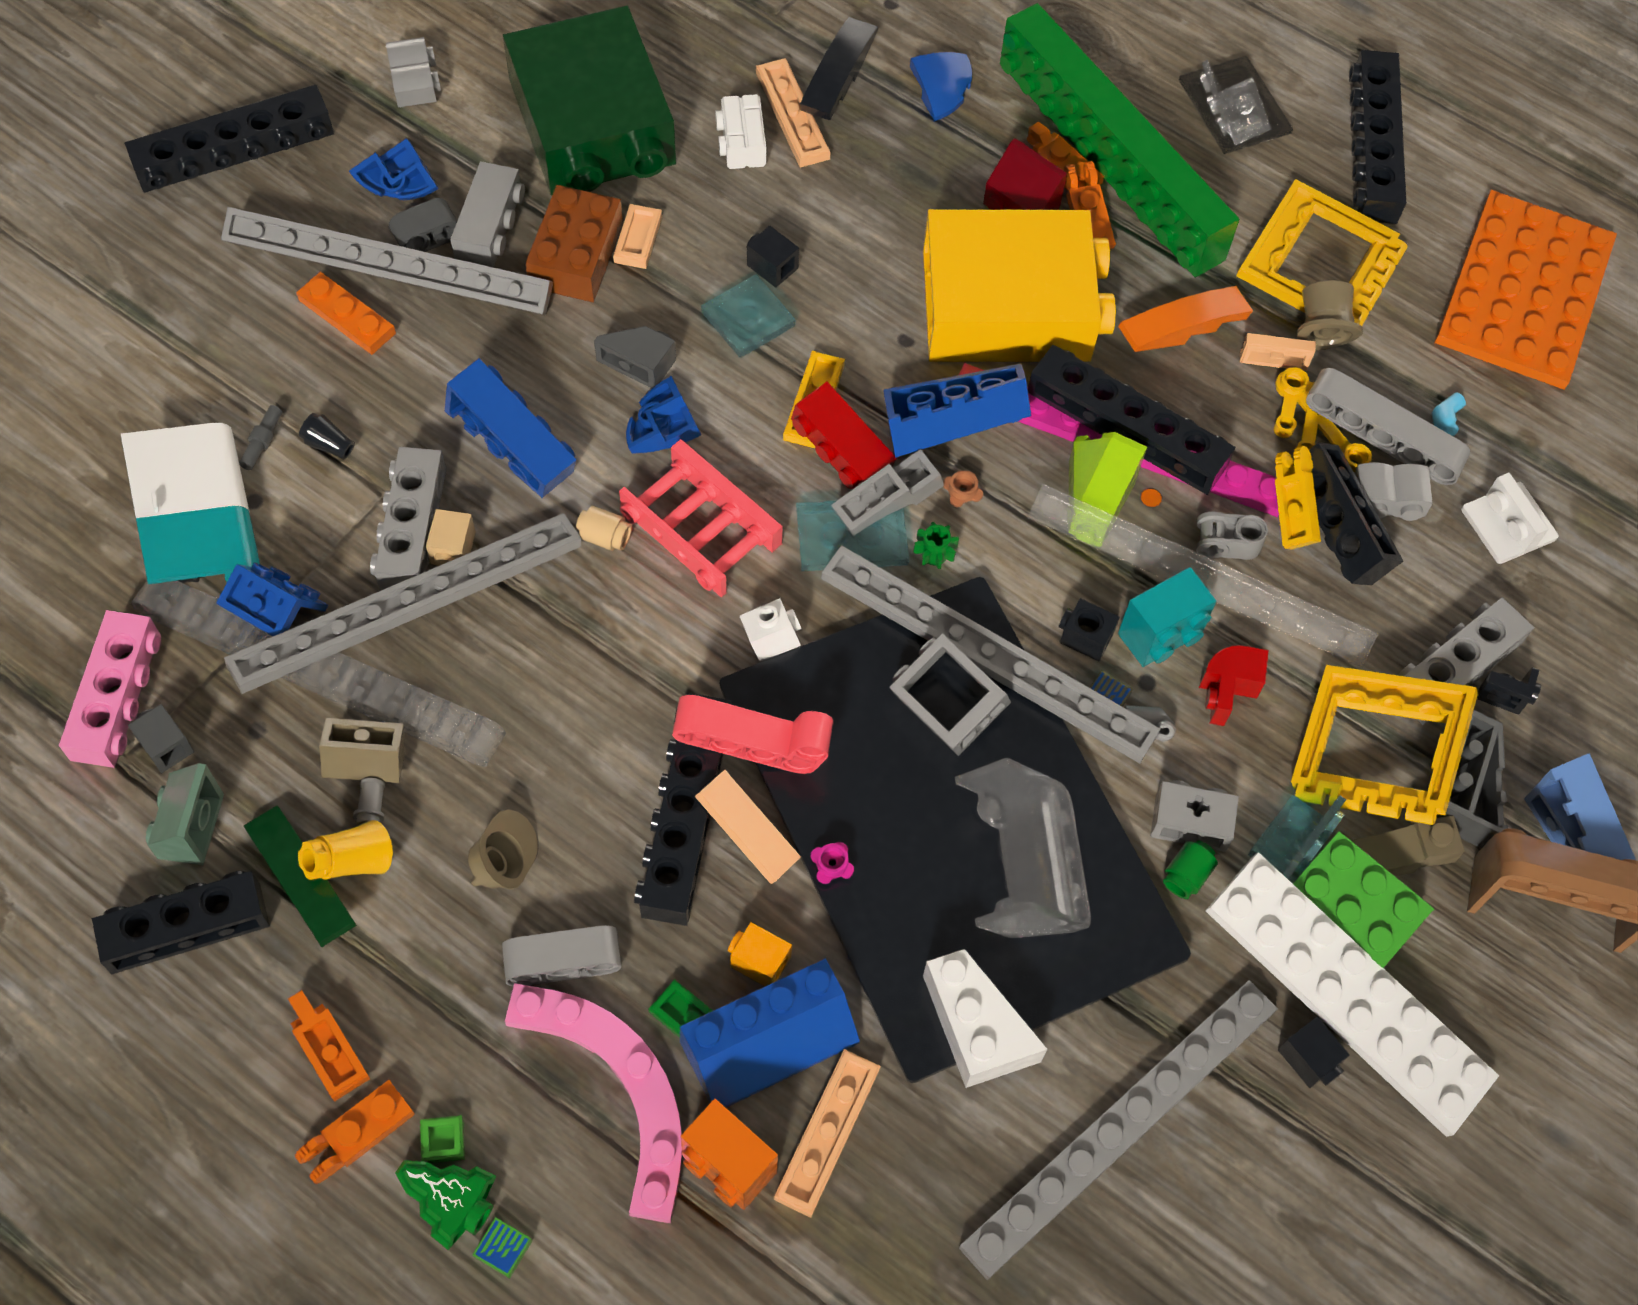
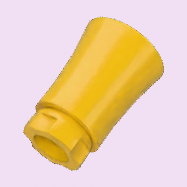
M371 820L337 833L317 836L314 840L303 842L302 848L298 851L299 867L303 870L305 877L310 880L318 878L326 880L359 874H384L390 868L393 856L392 843L388 831L382 823L376 820Z

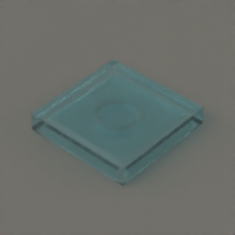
M757 274L701 305V313L739 358L795 327L796 319Z

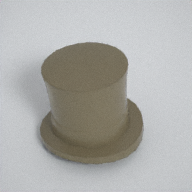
M1329 280L1316 282L1305 287L1302 291L1305 323L1297 329V339L1316 341L1315 350H1326L1347 344L1362 336L1363 327L1354 322L1353 285L1344 281Z

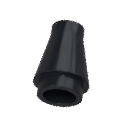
M315 413L310 414L299 431V437L304 439L305 445L333 454L343 460L351 454L355 446V442L349 439L323 414L320 416Z

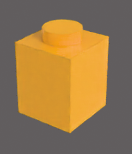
M750 922L745 932L743 933L739 930L729 945L728 952L731 953V968L763 986L770 985L778 981L791 959L792 944Z

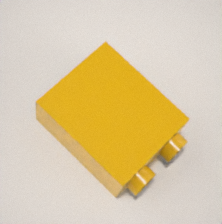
M928 209L923 246L929 362H1040L1053 344L1063 350L1070 351L1084 362H1091L1098 334H1113L1116 305L1113 293H1098L1097 279H1106L1108 276L1110 247L1108 238H1093L1090 210Z

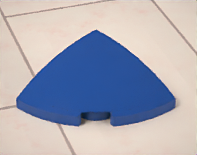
M939 52L920 55L910 59V68L922 88L921 99L934 122L950 115L962 105L964 101L963 94L966 88L970 89L972 82V68L967 54Z
M407 138L383 155L379 156L375 152L349 170L350 174L360 185L380 197L388 196L398 198L399 200H412L424 197L439 189L421 157Z
M672 376L657 384L640 400L639 404L642 408L638 412V420L635 422L633 417H631L626 430L627 444L631 453H647L668 449L680 439L688 442L702 435Z

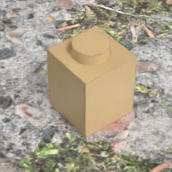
M440 509L435 510L426 544L431 564L438 567L471 553L476 533L472 514Z

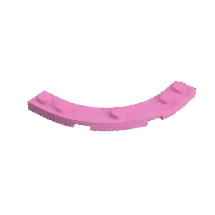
M514 983L505 1018L506 1026L547 1033L573 1041L600 1056L622 1082L634 1105L640 1131V1159L629 1215L671 1224L682 1165L680 1138L682 1133L679 1111L673 1090L656 1056L643 1039L626 1023L595 1003L572 994Z

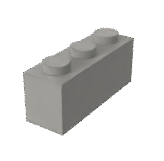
M480 161L450 239L454 259L494 267L498 255H503L507 229L511 230L513 228L517 203H522L525 193V185L520 182L519 169Z

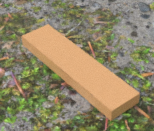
M784 58L757 65V77L799 167L830 160V150L814 116L800 110V103L804 95L787 59Z
M846 1049L843 1050L776 1191L775 1201L812 1218L881 1068L880 1065Z

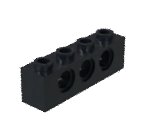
M1318 442L1309 451L1313 461L1311 472L1313 474L1318 521L1325 535V543L1335 553L1341 564L1340 569L1343 576L1351 584L1373 585L1401 564L1403 559L1339 445Z
M252 871L231 872L226 874L222 880L208 884L194 883L186 886L181 892L168 896L164 894L153 895L146 898L141 904L128 908L125 906L113 907L103 913L104 915L92 918L100 963L111 975L270 927L261 886ZM229 901L224 911L212 913L213 908L218 903ZM189 913L184 923L173 925L178 915ZM149 925L145 934L140 937H133L138 927Z

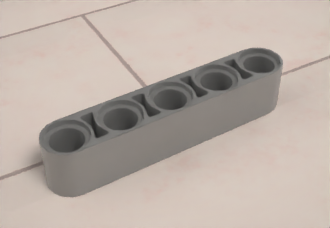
M1326 368L1321 370L1306 397L1307 405L1314 412L1404 464H1419L1429 467L1430 479L1440 484L1453 485L1456 483L1470 456L1469 447L1459 439L1336 369Z

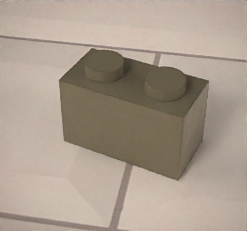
M326 718L319 745L322 777L351 780L377 778L384 782L399 783L405 757L404 724Z

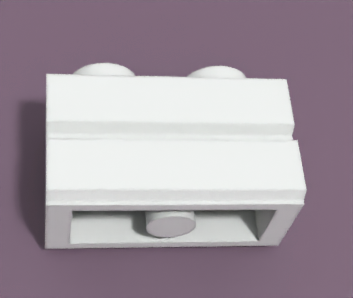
M755 94L743 95L741 98L739 96L723 97L721 99V110L715 111L717 131L723 130L724 135L718 136L720 156H726L729 169L745 168V166L749 168L764 167L766 164V141L760 96Z

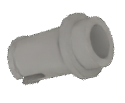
M377 778L362 779L360 782L358 809L353 812L356 826L371 820L382 823L384 821V814L381 812L385 782Z

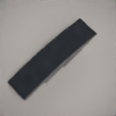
M848 17L812 77L800 103L801 111L831 120L839 100L843 101L851 81L855 82L878 31V26Z

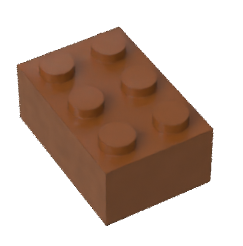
M556 185L526 260L527 275L552 281L551 293L594 303L623 226L621 199Z

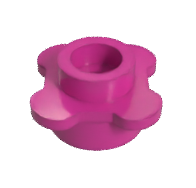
M842 842L831 843L822 848L817 847L811 852V860L816 863L818 869L816 877L820 883L829 884L832 879L839 877L848 879L853 875L854 866L848 861V847ZM834 860L836 865H829V861Z

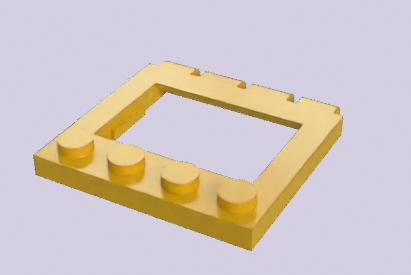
M1295 179L1246 257L1236 277L1305 313L1302 291L1306 286L1293 279L1289 280L1277 272L1311 216L1315 213L1372 243L1349 281L1354 287V322L1363 326L1369 311L1374 307L1382 293V288L1386 286L1408 246L1404 241L1398 239L1400 233Z
M1326 665L1291 779L1292 786L1296 789L1295 800L1323 805L1328 794L1330 795V807L1361 812L1364 801H1367L1368 814L1396 819L1400 818L1402 808H1406V821L1434 825L1437 814L1446 815L1478 696L1477 688ZM1337 707L1445 723L1444 733H1440L1431 766L1433 773L1428 791L1318 772Z

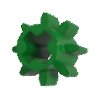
M931 522V526L926 531L918 529L916 538L918 541L914 543L913 552L921 554L923 566L929 564L941 569V565L946 560L951 562L955 560L956 551L954 549L958 547L959 537H951L949 525L944 527Z

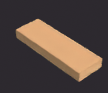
M726 770L718 774L695 795V798L770 884L776 882L801 858Z

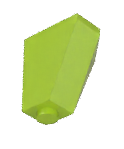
M1116 432L1104 433L1101 439L1091 440L1088 435L1076 437L1069 458V534L1075 536L1082 543L1093 544L1101 548L1136 483L1147 446Z

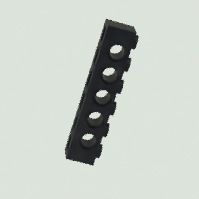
M1361 50L1357 62H1352L1349 70V82H1353L1350 106H1354L1350 128L1351 131H1355L1351 154L1356 156L1352 180L1357 181L1353 206L1358 207V212L1379 223L1397 224L1407 204L1399 53Z
M315 84L124 142L143 193L311 141L320 140L334 135L328 110Z
M1053 344L1031 372L1028 385L1029 394L1101 435L1116 432L1147 446L1144 456L1146 461L1206 495L1210 493L1230 463L1236 447L1228 443L1223 437L1214 435L1199 427L1191 419L1183 418L1167 409L1162 403L1153 401L1137 392L1132 386L1123 384L1107 375L1102 369L1093 367L1080 360L1070 351L1063 350Z
M687 693V694H686V695L701 696V697L709 698V699H712V700H716V701H720V702H723V703H727V704H731V705H732V700H727V699H722V698H716V697H710V696H704V695H698V694H692V693ZM670 739L666 761L671 762L669 774H662L658 795L663 797L661 809H654L650 830L656 832L653 845L646 844L642 867L648 868L645 881L638 880L634 903L640 906L641 918L684 926L688 925L711 816L695 798V795L720 774L724 755L722 753L685 744L675 739ZM689 767L700 770L695 776H686L682 773L684 769ZM680 802H688L693 805L690 810L685 812L677 811L674 808ZM672 837H680L685 840L682 846L676 848L666 844ZM664 873H673L678 877L676 881L670 884H663L657 880Z

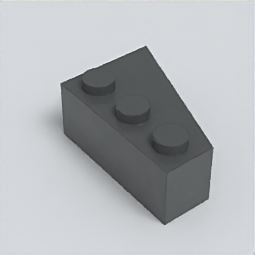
M1474 710L1446 815L1437 814V818L1454 816L1461 839L1483 848L1495 834L1508 829V826L1504 825L1503 805L1507 803L1506 791H1502L1501 771L1505 769L1503 723Z

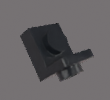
M1532 667L1522 681L1516 680L1513 676L1506 673L1491 671L1479 687L1477 700L1519 715L1528 703L1533 705L1538 698L1541 684L1536 683L1540 670Z

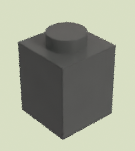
M162 704L153 709L143 711L136 717L135 721L128 724V727L161 774L194 753L188 740Z

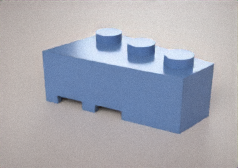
M1590 753L1550 769L1524 798L1551 842L1619 860H1636Z

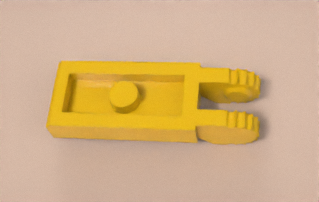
M1305 445L1294 449V460L1287 451L1277 453L1275 458L1277 477L1275 479V488L1284 549L1292 550L1321 542L1313 474L1311 472L1313 461L1310 449L1305 447Z

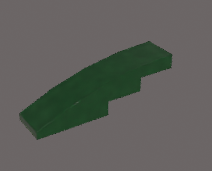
M278 805L243 825L321 947H324L357 926L327 879L318 878L310 880L305 877L298 861V851L302 848L303 842Z

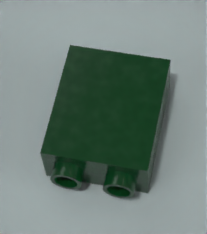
M628 5L502 34L509 80L550 195H553L556 185L591 192L604 182L632 175L638 178H648L657 175L665 167L676 165L674 119Z

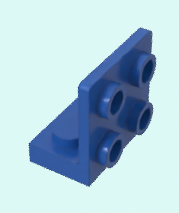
M255 562L252 567L236 564L216 602L219 606L271 636L288 631L301 607L324 612L328 607V604L318 599L320 593L304 584L298 586L289 581L291 576L275 567L268 569Z

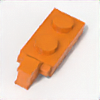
M1039 121L1030 126L1027 141L1033 146L1032 150L1063 171L1065 165H1074L1078 177V187L1086 186L1083 165L1087 160L1063 137L1055 132L1051 134L1049 129ZM1096 169L1098 184L1101 185L1104 176Z
M302 990L288 998L299 1017L290 1023L293 1028L292 1032L333 1101L335 1102L370 1080L369 1075L329 1009H326L323 1003L313 1008Z

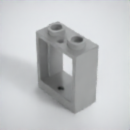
M942 633L937 639L931 638L922 646L919 651L920 657L911 666L904 665L896 672L892 679L894 683L889 688L959 756L1011 701L998 685ZM945 652L988 691L950 731L944 728L907 692Z

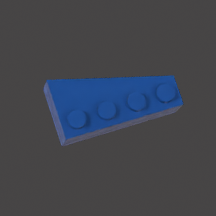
M478 358L447 383L444 411L452 418L457 415L462 417L465 422L464 429L473 437L481 434L488 446V450L497 459H503L504 457L509 459L508 465L510 470L541 498L574 472L577 459L572 448L566 442H559L554 437L548 423L541 416L537 415L535 417L527 408L524 398L517 391H510L503 383L500 373L492 365L486 366Z
M1022 364L883 390L895 458L1000 425L1018 422L1023 418L1031 416L1027 382Z

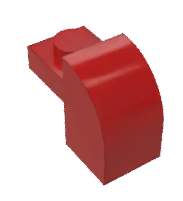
M1237 645L1224 648L1212 657L1199 684V688L1208 690L1205 709L1211 710L1210 724L1221 726L1226 724L1232 712L1234 695L1258 698L1266 682L1269 650Z

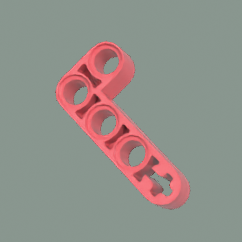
M685 695L679 698L672 736L677 741L794 773L807 774L814 772L828 758L833 719L822 712L807 711L801 713L794 721H789L709 698Z

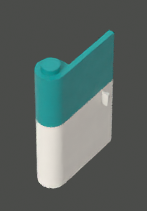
M207 423L121 434L148 585L224 574L227 582L236 564L252 567L254 562L260 564L233 431L229 425L224 423Z

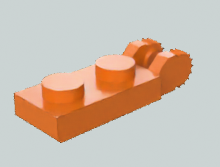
M1087 161L1083 165V174L1086 182L1084 187H1078L1075 166L1072 164L1065 165L1064 172L1067 173L1065 184L1068 191L1066 197L1070 210H1090L1093 238H1108L1110 249H1114L1116 242L1093 161Z
M387 1080L320 1131L321 1135L313 1137L296 1152L295 1158L299 1163L303 1164L312 1160L328 1146H331L336 1155L327 1158L316 1166L309 1176L314 1184L321 1183L344 1165L346 1167L351 1165L412 1118L415 1113L391 1081Z

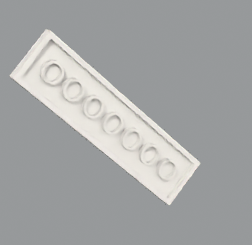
M1259 852L1246 863L1205 910L1446 1137L1456 1133L1499 1077L1491 1067L1393 976L1372 960L1365 950Z

